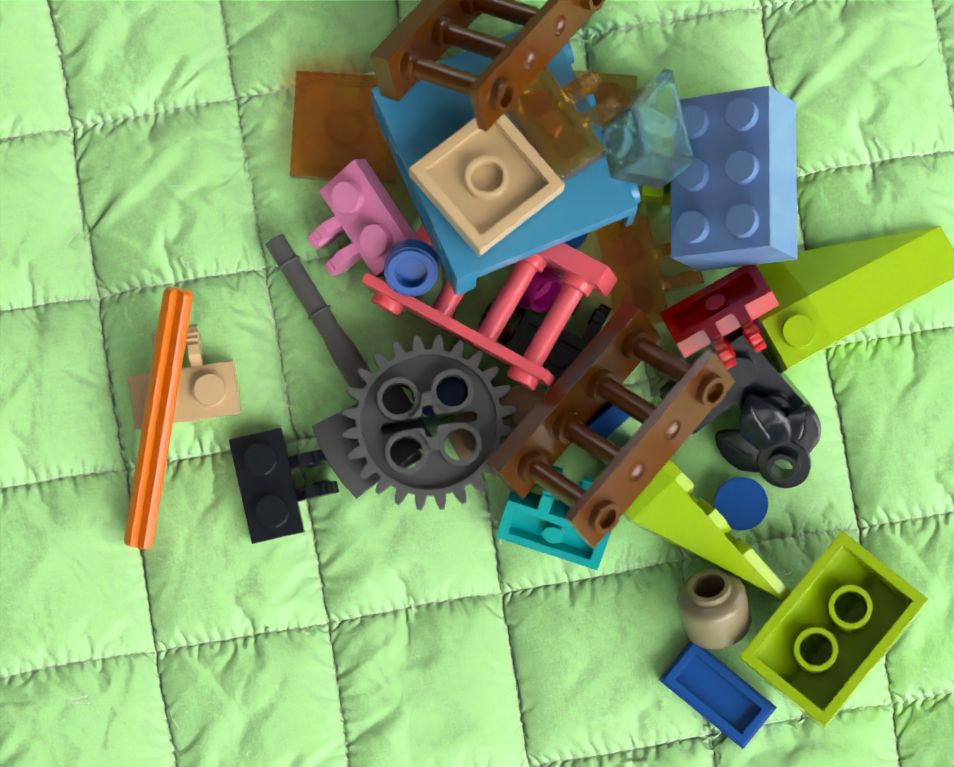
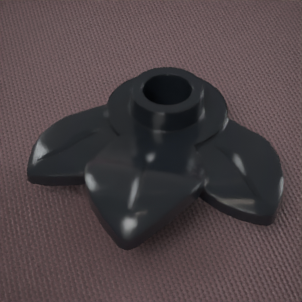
M749 394L740 413L739 429L720 430L716 432L715 441L721 455L738 470L758 472L773 486L792 488L803 483L809 475L812 464L810 452L820 441L821 423L810 404L801 405L786 415L766 399L755 394ZM786 460L793 468L783 469L777 466L775 461Z

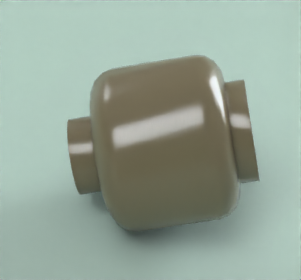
M702 570L691 576L679 590L677 596L678 610L684 633L692 643L705 649H723L741 641L748 633L752 623L750 606L745 586L736 575L724 570Z

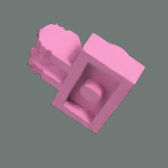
M354 159L319 191L335 216L321 223L307 238L311 246L318 250L327 247L337 237L346 232L352 243L340 249L324 265L333 277L343 274L362 258L375 277L384 276L385 260L389 250L400 241L408 239L419 240L366 159Z

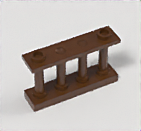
M422 0L370 54L381 96L399 102L420 80L471 97L478 129L487 132L504 113L511 109L515 100L592 14L603 6L605 0H547L541 8L515 0ZM482 13L524 26L510 42L468 28ZM452 46L493 59L479 76L436 62Z
M627 300L486 462L507 488L522 499L538 484L570 506L571 509L564 518L592 548H595L603 537L614 529L620 517L709 412L724 399L726 392L735 383V380L716 353L708 348L692 366L657 345V342L662 337L641 308ZM641 361L677 382L676 386L658 407L621 385ZM606 402L642 424L622 449L586 426ZM571 443L607 465L587 490H584L551 467Z

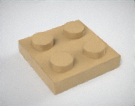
M505 114L487 132L478 129L476 118H474L409 168L411 179L478 257L561 194L565 187L564 182Z

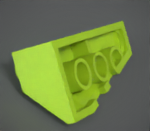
M936 226L798 251L797 260L760 264L757 267L779 305L755 319V322L761 329V336L767 345L766 349L771 358L783 372H786L953 280L954 248L942 227Z
M671 459L623 514L631 523L720 570L736 575L744 583L776 600H785L791 593L747 543L741 538L736 540L729 533L731 530L730 526L714 507H711L702 498L699 501L691 493L694 491L692 488L694 484Z

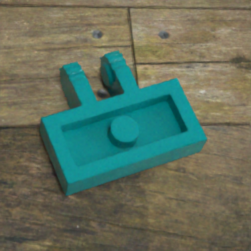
M551 465L553 469L562 474L563 468ZM584 475L578 486L587 490L595 479ZM545 489L542 496L529 492L524 499L510 491L496 538L598 570L611 531L603 537L595 548H592L564 518L571 509L570 506L553 500L554 495Z

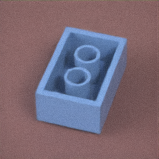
M769 85L671 101L672 259L698 271L798 259L796 102Z

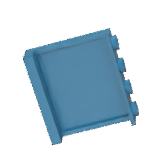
M519 31L501 37L500 39L510 42ZM569 41L515 100L511 109L504 113L564 182V191L480 257L477 256L409 176V168L475 118L471 97L423 80L417 82L399 102L381 96L379 86L371 89V110L455 296L476 288L477 278L620 219H622L625 227L634 222L638 208L637 204L641 202L639 189L630 173L622 174L615 159L619 154L615 138L608 126L600 127L593 113V110L596 109V101L590 85L585 79L578 81L571 66L574 63V55ZM465 51L439 63L479 76L493 59Z

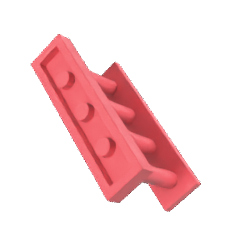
M422 223L415 235L420 241L433 247ZM565 243L559 244L517 261L477 332L451 318L464 293L455 296L449 280H447L432 307L410 295L405 296L395 292L388 283L366 272L361 282L374 293L371 302L397 317H399L403 309L507 365L510 367L506 373L508 377L534 391L538 383L550 389L557 381L542 365L581 297H588L593 290L607 298L617 278L609 266ZM547 266L563 275L560 280L563 287L524 355L521 356L496 341L536 271L542 273Z

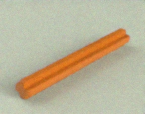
M167 287L162 296L124 536L125 545L132 548L150 549L154 543L193 301L192 291L185 288Z

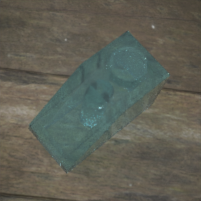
M662 69L632 94L600 131L611 179L662 189L695 163L673 71L670 69Z

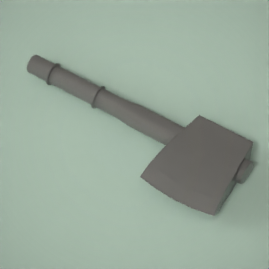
M284 234L276 236L265 245L278 265L277 270H281L309 315L308 319L312 320L322 336L333 361L349 387L364 390L366 384L361 380L357 371L360 368L370 372L371 370L355 344L340 327L329 309L331 306L326 304L300 262V256L295 254ZM400 386L389 389L383 397L384 407L393 414H404L413 406ZM358 403L349 408H357ZM341 411L313 425L312 428L330 467L343 485L357 499L376 485L380 477L375 474L363 480L360 478L359 474L368 462L365 458L350 461L348 454L360 445L358 441L343 439L342 432L356 427V421L343 417ZM422 419L410 423L385 424L381 428L384 434L423 428L426 432V437H432ZM411 439L400 440L391 450L392 461L401 468H410L421 460V447Z

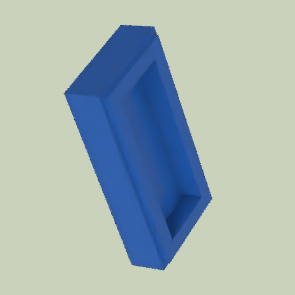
M689 641L659 678L661 683L742 749L745 748L777 708L707 649L701 648Z

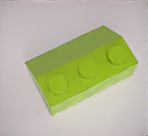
M841 531L743 650L739 658L780 695L825 730L926 606L928 598L844 531Z

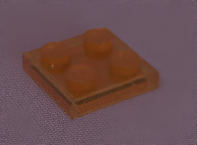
M296 71L290 161L291 178L331 181L354 159H366L381 183L396 184L397 165L371 110V89L378 86L376 75Z

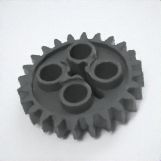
M416 335L413 339V351L407 353L395 341L392 343L394 358L390 361L377 352L373 354L378 368L375 374L362 368L357 371L361 380L366 384L364 390L359 388H348L347 394L359 403L357 408L342 410L343 417L356 421V427L342 432V437L346 440L358 441L360 445L348 454L350 461L366 459L368 463L362 469L359 476L363 480L377 474L380 479L375 493L378 495L385 492L390 486L396 488L395 504L398 506L405 500L408 494L415 495V504L419 511H422L427 496H434L439 510H444L446 494L453 493L461 504H465L466 492L464 487L470 484L475 490L483 493L486 488L480 475L485 472L491 476L498 477L486 462L502 445L500 444L501 438H508L515 430L511 426L504 425L503 419L515 414L516 407L500 405L499 401L510 392V386L501 385L493 387L491 382L498 374L499 368L494 366L482 372L478 367L481 363L483 352L478 351L468 360L462 357L463 341L461 340L454 345L451 352L444 351L441 335L436 336L432 349H424L422 340L419 335ZM449 378L461 381L466 386L468 392L466 400L455 407L443 404L436 394L438 385ZM396 386L405 387L413 394L414 404L408 412L393 414L384 407L383 397L390 388ZM426 409H432L435 418L454 416L465 412H475L477 414V419L473 422L448 423L437 426L436 436L426 437V432L423 428L404 430L392 434H384L381 431L382 426L385 424L419 421L422 419V411ZM457 431L468 433L474 439L476 445L474 454L465 460L451 458L444 448V442L451 433ZM411 439L421 447L422 458L417 465L411 468H401L392 461L391 450L398 441Z

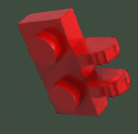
M755 264L736 269L659 314L684 358L712 344L725 368L729 369L737 364L735 360L736 355L729 342L723 339V336L742 327V334L749 346L755 349L756 353L765 349L767 345L753 320L777 307L779 303Z

